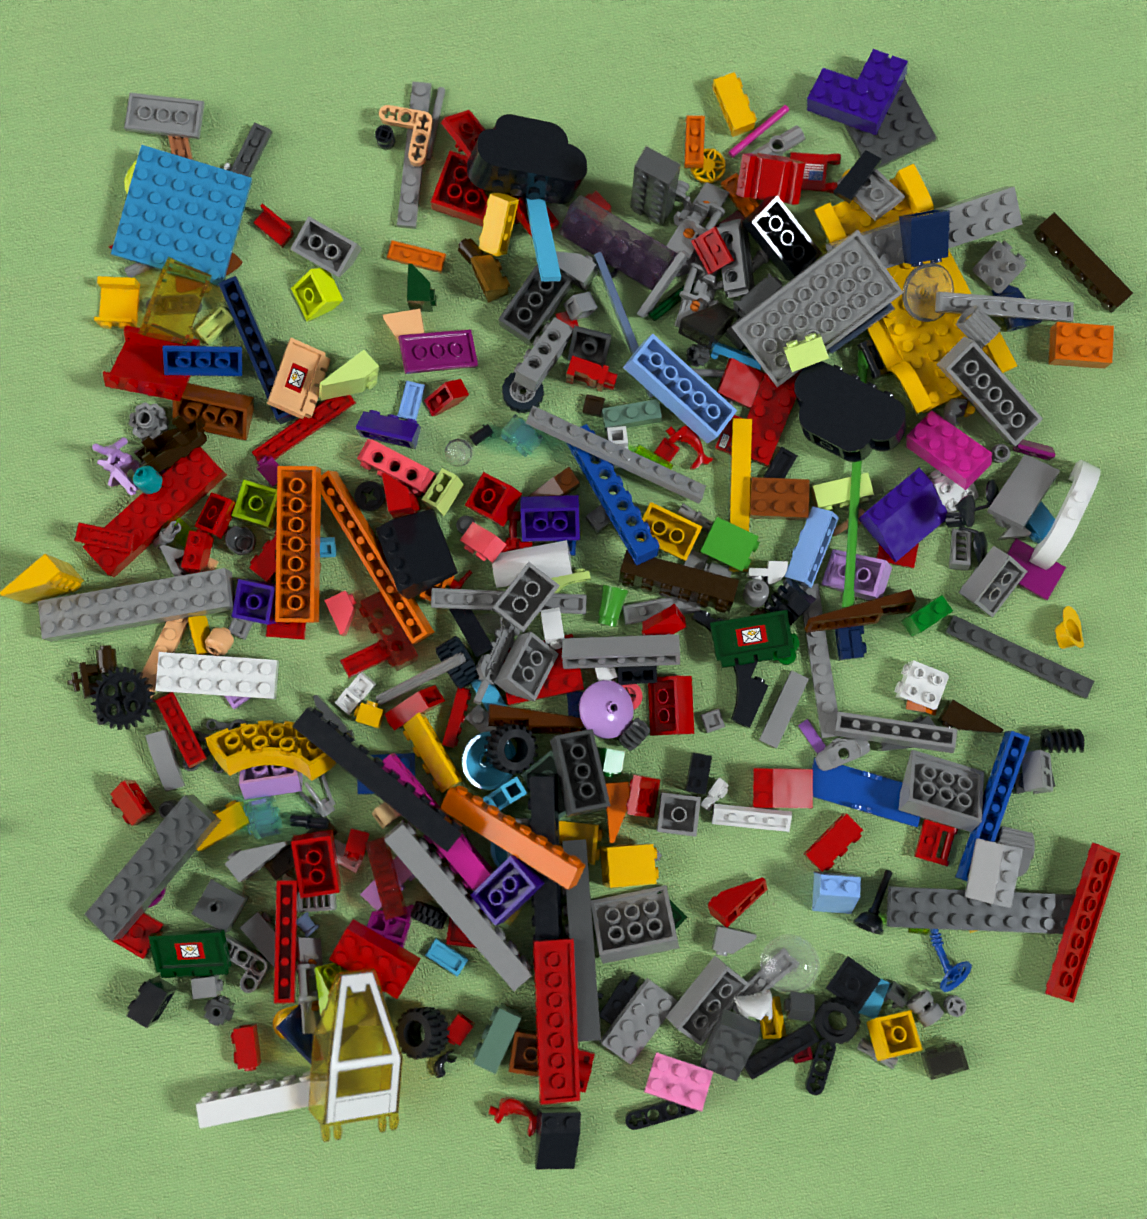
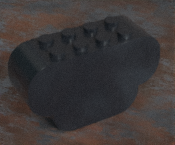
M512 114L499 117L493 129H486L479 134L467 161V175L470 181L480 189L530 198L532 200L544 199L546 202L557 204L569 203L574 198L587 174V160L584 153L576 146L568 144V137L561 127L551 122Z
M818 362L801 370L795 381L794 390L800 407L799 420L807 440L848 462L862 461L870 455L872 450L885 452L892 450L899 444L906 431V416L902 403L895 399L893 394L888 391L882 392L878 390L877 386L870 382H867V384L862 382L857 375L852 373L849 375L843 372L844 370L837 365L831 366L825 362Z

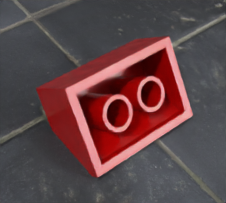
M382 473L388 512L396 519L420 511L419 502L414 493H411L406 486L387 473Z
M692 676L657 677V683H648L650 736L694 734Z

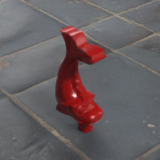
M672 426L666 430L670 436L668 439L669 444L679 441L691 445L697 452L698 457L691 464L690 470L698 468L701 464L708 465L713 460V458L707 457L704 454L699 436L688 426L681 427L677 432Z
M508 1096L500 1100L498 1108L490 1106L488 1114L495 1116L494 1121L496 1123H500L504 1116L513 1113L527 1116L530 1120L527 1134L530 1137L535 1133L537 1116L520 1100Z

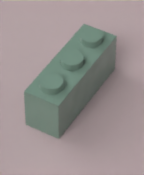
M658 399L602 409L605 432L610 427L626 426V428L659 423L662 419Z

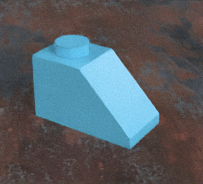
M479 678L471 682L476 693L481 684ZM494 684L488 685L482 699L486 710L488 711L489 704L507 706Z

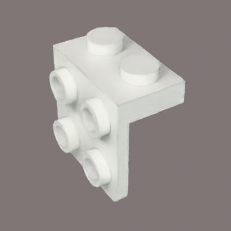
M938 470L931 472L927 476L932 481L942 504L948 512L957 511L955 505L966 495H972L974 500L978 498L974 482L965 490Z
M914 660L908 662V664L905 663L901 672L903 674L902 681H899L895 687V692L897 693L895 698L900 700L907 699L932 710L937 709L949 678L948 674Z

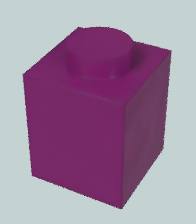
M271 455L268 458L264 456L257 462L258 466L256 468L273 487L277 483V466L280 465Z

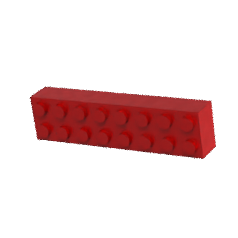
M202 447L195 448L188 456L180 458L162 475L163 482L158 492L140 494L104 527L136 534L133 554L85 544L83 548L109 576L115 578L153 543L163 528H166L172 521L179 520L221 482L227 474Z

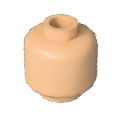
M224 627L214 628L205 640L206 650L213 656L225 655L234 643L231 631Z

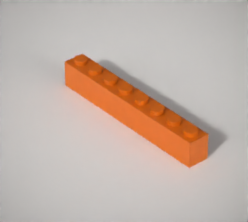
M455 786L448 789L440 807L447 814L569 890L577 885L586 866L580 862L581 860L578 857L567 854L562 847L553 845L548 842L546 837L532 832L530 827L517 823L515 818L501 813L496 806L488 805L484 802L483 798L469 793L467 788Z

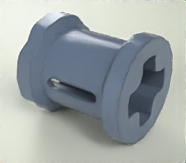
M308 912L297 919V925L303 930L306 938L320 927L310 919Z

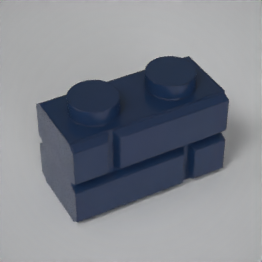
M863 625L835 629L839 661L860 659L867 653L866 643L862 642L861 636L864 634Z

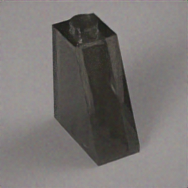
M717 303L683 317L678 333L711 350L732 325L736 311L721 303Z

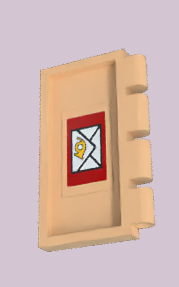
M290 338L267 404L301 419L304 416L312 418L315 404L319 397L320 382L325 379V372L328 370L331 359L325 356V352Z

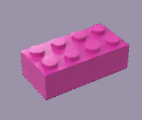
M931 411L906 436V446L909 450L965 490L992 463V452L934 411Z

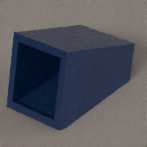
M934 209L899 216L904 263L911 264V267L922 266L925 261L938 263L942 261V258L948 257L950 210Z

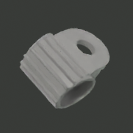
M977 305L967 309L956 323L957 327L969 339L974 340L981 349L1001 329Z
M1000 826L995 843L1023 849L1017 876L1020 877L1027 872L1030 860L1033 859L1035 850L1034 835L1030 832Z

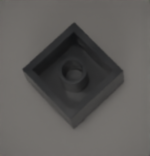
M159 976L149 979L147 982L144 981L138 990L140 992L138 998H134L127 1008L130 1010L127 1017L145 1028L152 1026L161 1017L177 987Z

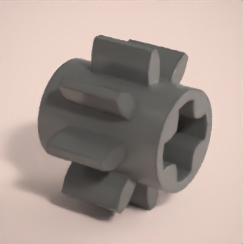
M692 344L686 353L687 361L691 362V366H704L710 358L709 349L705 348V344Z

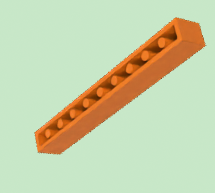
M328 470L322 474L321 495L411 643L423 641L435 632L414 597L408 600L398 593L382 546L337 471Z

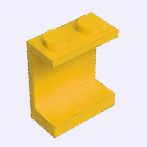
M97 276V284L101 287L99 317H94V321L101 328L110 329L112 326H119V328L124 329L126 325L137 327L140 283L137 279Z
M559 821L560 845H563V841L586 839L588 863L595 865V860L599 861L600 857L597 841H601L602 829H599V825Z

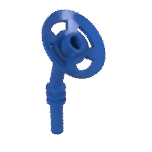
M930 929L931 934L929 936L932 938V946L935 947L945 970L940 989L943 992H948L958 987L967 978L972 969V964L969 961H963L955 966L950 965L942 946L944 943L941 941V933L938 929Z

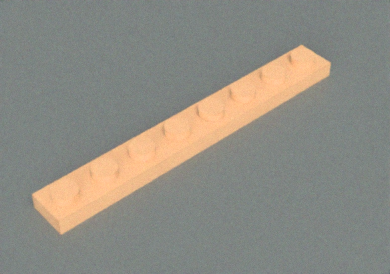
M209 557L207 571L215 570L219 562ZM188 618L166 622L142 671L143 676L141 679L147 677L149 680L146 684L153 685L149 691L156 692L159 652L175 653L189 624Z

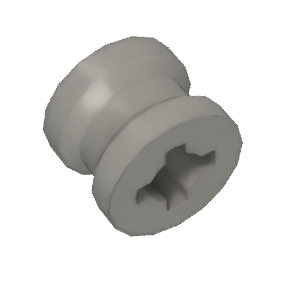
M678 180L675 201H684L686 198L685 193L689 189L688 183Z
M950 995L945 998L943 1006L947 1013L954 1017H960L965 1013L966 1003L963 999L956 995Z

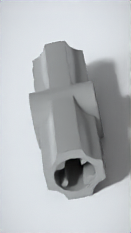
M796 125L783 134L772 137L768 143L751 153L783 156L786 151L803 142L805 136L801 128ZM778 144L781 146V149L776 150L772 146Z

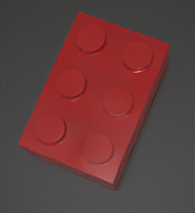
M333 830L294 835L291 845L300 898L340 893L341 880Z

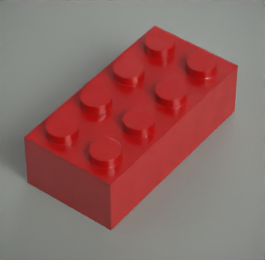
M353 919L344 931L329 960L353 974L373 972L377 987L398 999L421 958Z

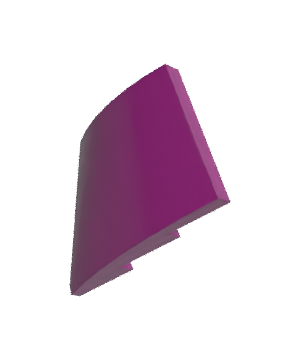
M414 905L401 908L395 907L384 911H373L367 927L404 948L412 922L410 914Z

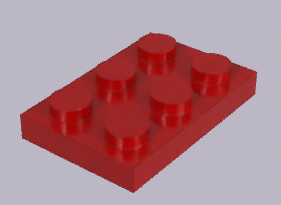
M638 775L633 776V779L630 781V798L626 803L628 815L654 818L660 779Z

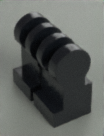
M786 578L783 585L777 588L778 592H774L771 598H768L764 604L770 612L787 610L791 626L816 599L811 594L808 595L802 590L796 581Z

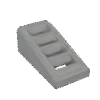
M952 528L949 569L968 570L971 566V532ZM956 536L966 537V540L956 539ZM956 544L966 545V547H959ZM956 552L965 553V555L956 554Z
M298 892L297 912L336 910V893L327 894L329 906H325V895H321V906H318L317 896H314V907L310 906V897H307L306 908H303L302 898H300Z

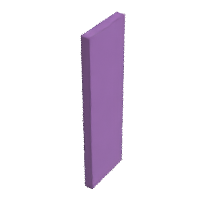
M807 719L799 724L798 727L815 752L818 754L824 750L826 745Z

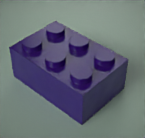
M579 495L521 497L522 542L580 540Z
M512 855L470 896L496 926L504 923L545 883L530 865Z

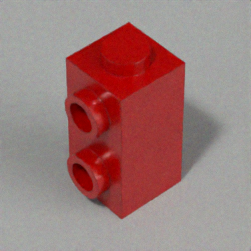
M197 529L196 531L189 530L181 568L186 572L199 573L207 571L214 540L208 532L202 529Z
M673 604L643 621V630L641 632L643 636L675 634L686 628L685 617L676 604Z
M257 1023L237 1026L231 1033L232 1044H235L236 1048L234 1063L238 1065V1069H244V1071L256 1070V1067L262 1063Z

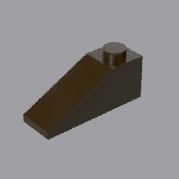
M953 699L948 700L937 719L941 722L942 727L962 731L1002 733L1004 730Z

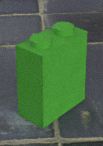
M716 517L699 552L742 572L743 569L747 570L751 563L749 557L751 552H756L760 542L757 541L759 536Z

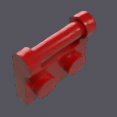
M924 819L914 857L948 867L950 850L954 835H957L958 829ZM945 831L947 832V835L945 838L941 857L938 858L936 857V854L938 851L942 832Z

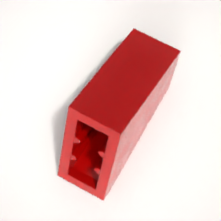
M433 685L418 691L384 715L389 726L395 731L402 728L417 713L425 714L445 702V699L437 686Z

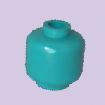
M148 465L137 469L133 477L135 486L145 494L158 492L163 482L162 476L153 467Z

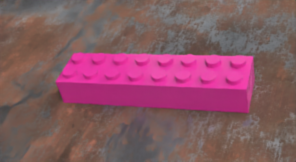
M395 753L390 754L383 760L385 762L384 767L389 771L391 769L395 770L401 776L400 780L404 783H411L416 788L415 792L420 796L422 794L427 796L432 801L430 804L435 808L440 807ZM463 833L448 852L427 835H423L430 844H435L438 848L436 852L442 859L446 858L450 862V869L455 874L459 873L462 876L463 880L461 881L467 889L472 888L475 891L494 872L492 867Z

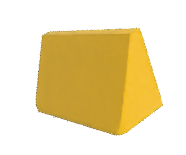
M188 617L196 654H210L205 646V640L210 634L207 617Z
M779 996L772 997V1019L769 1020L768 1016H764L760 1020L763 1039L782 1038L786 1035Z

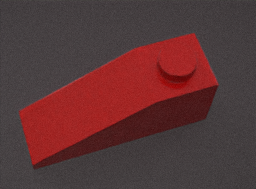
M762 877L721 891L717 896L712 897L708 903L710 914L727 928L768 890L766 879Z

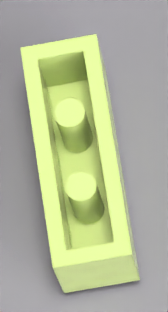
M868 473L861 474L859 504L870 501L869 498L874 495ZM851 477L812 486L810 490L814 506L829 511L833 510L832 507L840 506V508L848 507L850 504Z

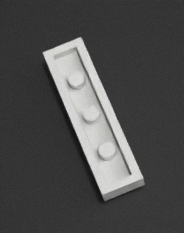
M714 804L712 824L789 832L792 811Z

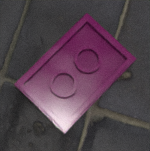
M1016 538L1006 554L1010 555L1027 570V573L1018 585L1046 601L1049 599L1066 567L1055 562L1049 569L1044 570L1029 562L1034 548Z

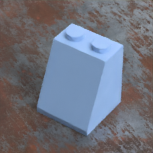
M814 872L812 911L852 914L860 898L861 877L853 874Z

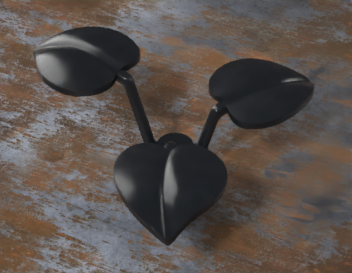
M990 479L986 485V498L988 502L985 505L976 507L974 497L966 495L955 505L959 512H948L946 514V525L948 528L959 527V530L974 533L973 545L978 566L987 554V538L984 532H978L967 527H972L975 522L974 512L990 507L999 494V488L994 479Z

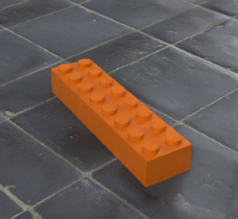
M277 466L275 622H319L321 468L317 466Z

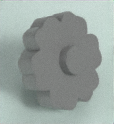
M146 402L138 405L135 408L136 412L130 414L129 425L133 428V434L141 440L147 436L154 439L162 431L168 430L169 419L165 416V410L155 403L151 406Z

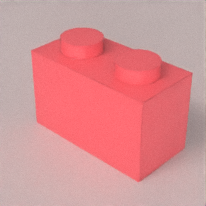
M472 522L460 539L465 544V550L471 554L476 552L475 556L482 561L487 559L492 563L506 546L495 534Z

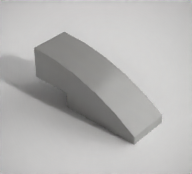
M168 730L145 735L153 762L165 791L185 786L177 754L172 747Z

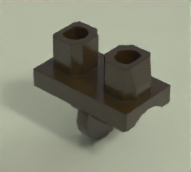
M86 662L79 663L81 679H78L77 672L71 673L72 680L67 681V685H73L74 692L80 691L79 684H82L84 699H88L90 695L96 694L92 687H99L97 682L89 683L88 677L98 675L97 664L86 665Z

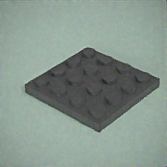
M905 78L876 135L844 124L860 156L867 150L882 158L877 169L933 143L937 139Z

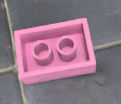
M656 1053L644 1093L701 1112L713 1071Z

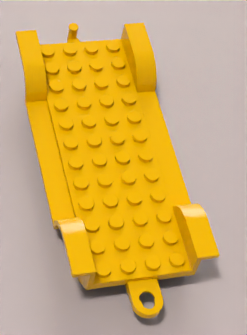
M911 164L899 170L895 178L889 180L905 195V198L877 221L873 220L854 200L850 203L843 201L834 206L831 203H827L815 209L814 212L829 242L847 238L857 229L862 233L899 221V216L933 210L932 199L915 165ZM850 169L845 171L842 177H844L850 171ZM949 249L948 257L942 258V261L938 263L925 261L922 266L911 267V264L902 263L887 268L903 293L891 302L895 310L867 329L887 371L893 372L899 379L916 414L920 412L926 413L947 403L952 398L967 399L936 365L963 337H967L956 325L957 320L962 314L935 312L937 292L971 294ZM1000 332L982 348L1002 373L1017 367ZM969 401L964 417H968L975 412V407L971 406Z

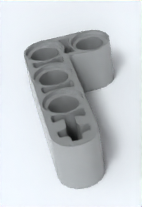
M211 926L203 930H216L217 928ZM225 933L226 941L231 945L229 950L230 960L246 970L240 980V988L243 992L251 993L259 988L271 967V963L262 953ZM240 951L247 953L248 958L246 961L240 958ZM258 960L264 963V970H259L256 967ZM247 978L254 980L255 985L253 988L247 986Z

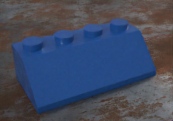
M163 345L164 375L242 376V346Z

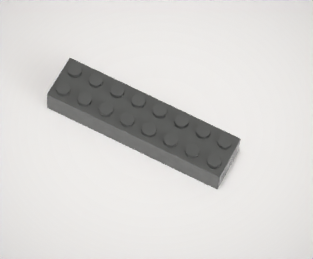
M184 795L84 915L111 941L122 939L221 820L195 795Z

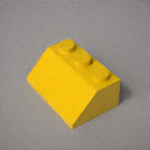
M650 502L642 518L644 522L648 523L652 537L658 540L659 549L681 560H687L702 526Z

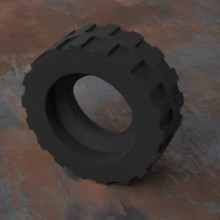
M831 997L827 1001L825 1000L815 1013L814 1023L816 1024V1030L828 1042L830 1041L833 1044L847 1043L860 1028V1013H858L857 1007L846 998ZM839 1011L845 1015L847 1025L844 1029L838 1030L829 1024L828 1017L831 1012Z

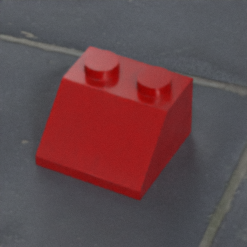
M211 492L195 527L222 539L233 518L232 513L236 503L229 498Z
M135 780L122 781L110 793L113 797L111 799L116 808L121 809L123 812L122 817L127 824L132 826L138 825L156 812Z

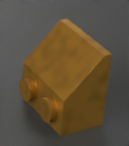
M493 255L470 258L473 271L488 303L509 294L508 287H510L506 276L502 277L500 272L502 267L498 259L494 260Z

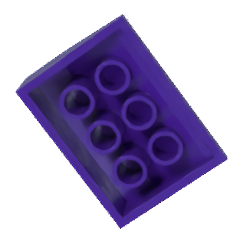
M919 467L860 516L858 520L892 560L897 562L946 520L948 511L942 504L932 481Z

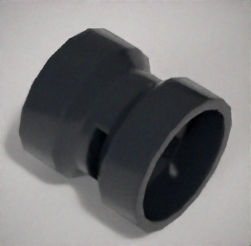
M388 125L379 126L375 131L378 146L383 150L393 148L396 141L393 130Z

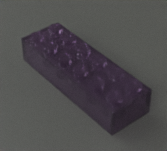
M579 195L571 203L559 231L561 236L594 255L601 252L606 263L652 291L677 254L582 195Z

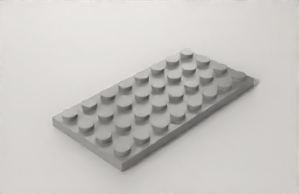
M857 229L731 327L776 387H778L800 371H791L783 347L787 346L786 343L793 340L799 342L804 340L806 335L816 333V335H821L825 348L828 350L900 296L903 291Z

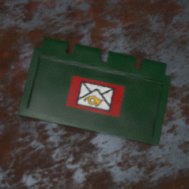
M787 610L710 623L716 661L721 662L722 668L735 666L734 658H738L739 665L755 663L753 655H757L758 662L774 660L773 652L775 651L777 659L791 657L790 649H793L794 646Z
M224 929L151 933L148 936L156 973L160 972L161 978H175L176 975L177 977H193L194 974L196 977L211 976L212 973L214 976L228 975L231 960Z

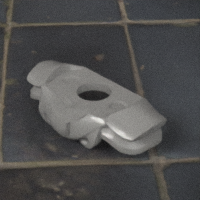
M836 738L816 755V763L822 771L836 768L867 754L870 751L869 742L854 738ZM841 748L848 750L849 755L846 759H841L838 755Z

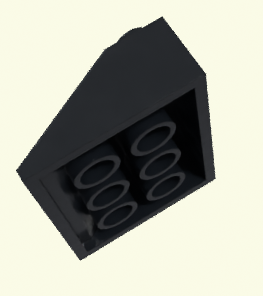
M434 509L392 519L375 529L397 591L408 600L458 573Z

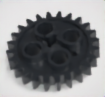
M117 667L116 673L108 670L109 676L102 674L103 681L96 680L99 687H92L96 694L90 695V697L95 698V701L90 704L97 707L93 710V713H100L97 719L101 720L104 718L103 725L110 723V728L112 729L116 725L118 730H122L123 725L126 730H130V724L133 727H138L137 721L144 723L143 716L150 717L147 710L154 709L150 706V703H154L156 700L150 699V696L154 695L155 692L149 691L153 685L146 684L149 678L141 679L143 673L139 672L136 674V669L132 668L129 672V668L124 667L122 672ZM133 682L135 689L129 692L127 686ZM111 686H114L116 692L110 696L108 690ZM124 695L126 696V699H124L122 702L120 701V698H122ZM134 701L138 704L136 711H132L130 708L131 703ZM114 705H117L119 708L116 715H113L111 712Z

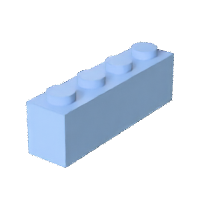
M812 506L804 529L800 532L798 544L793 549L790 564H788L784 577L793 579L799 585L812 588L839 520V517L834 512Z

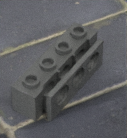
M742 219L720 223V227H717L734 262L722 267L725 294L734 301L740 300L755 287L749 234L742 225L744 221Z

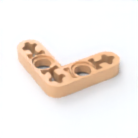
M391 105L382 106L379 110V117L382 123L413 129L408 157L413 166H422L427 157L433 127L432 116L425 111ZM387 112H390L391 115L388 116V118H385V115H384V114H387ZM404 114H409L411 120L409 122H402L401 117ZM424 118H427L428 122H425V130H422L421 121H423ZM424 135L426 140L424 143H417L415 141L416 137ZM418 148L420 149L419 154L422 158H418V160H415L413 156L417 155Z

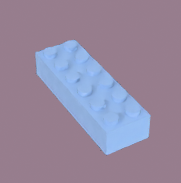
M654 334L643 341L623 366L629 374L707 444L719 436L737 412L729 402Z

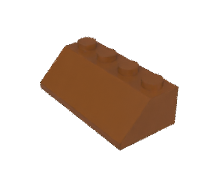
M188 383L181 400H173V419L180 415L189 424L200 416L205 421V426L203 427L205 432L247 440L254 413V397Z

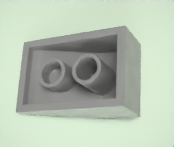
M556 251L560 271L572 278L573 284L586 292L598 273L595 260L589 255L583 256L577 253Z
M291 840L243 851L241 849L239 851L236 850L227 857L229 861L225 865L238 882L248 880L263 868L266 863L291 845Z

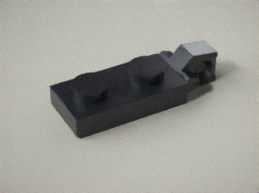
M632 972L627 980L623 978L618 983L600 1011L599 1017L612 1025L638 989L635 986L639 980L637 974Z

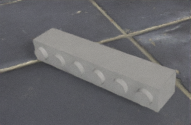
M679 634L562 639L563 669L680 665Z
M838 712L835 736L954 753L958 729Z

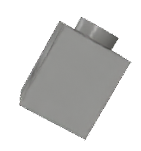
M590 292L573 295L563 304L571 321L586 318L598 309Z
M219 975L199 976L191 979L193 999L217 997L223 990V981L219 979Z

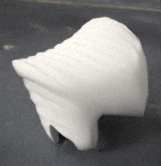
M769 989L746 996H734L739 1015L746 1018L750 1016L761 1020L764 1016H768L769 1020L772 1019V995Z

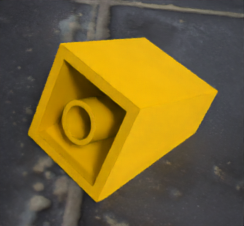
M653 844L600 846L603 886L614 888L657 884L656 879L659 878L658 868L655 867L657 849Z

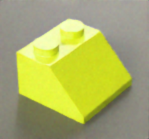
M323 268L310 269L291 288L306 321L334 310L343 301L331 273Z

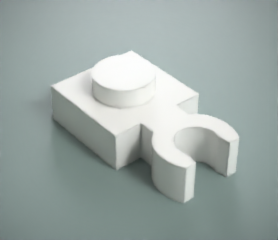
M718 778L708 792L709 795L702 801L701 806L710 811L716 800L718 801L726 795L729 785L721 778Z

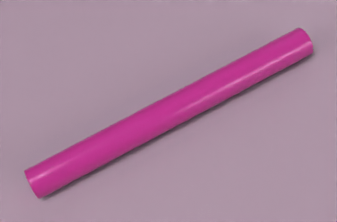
M786 105L781 107L729 151V155L732 158L785 115L789 108Z

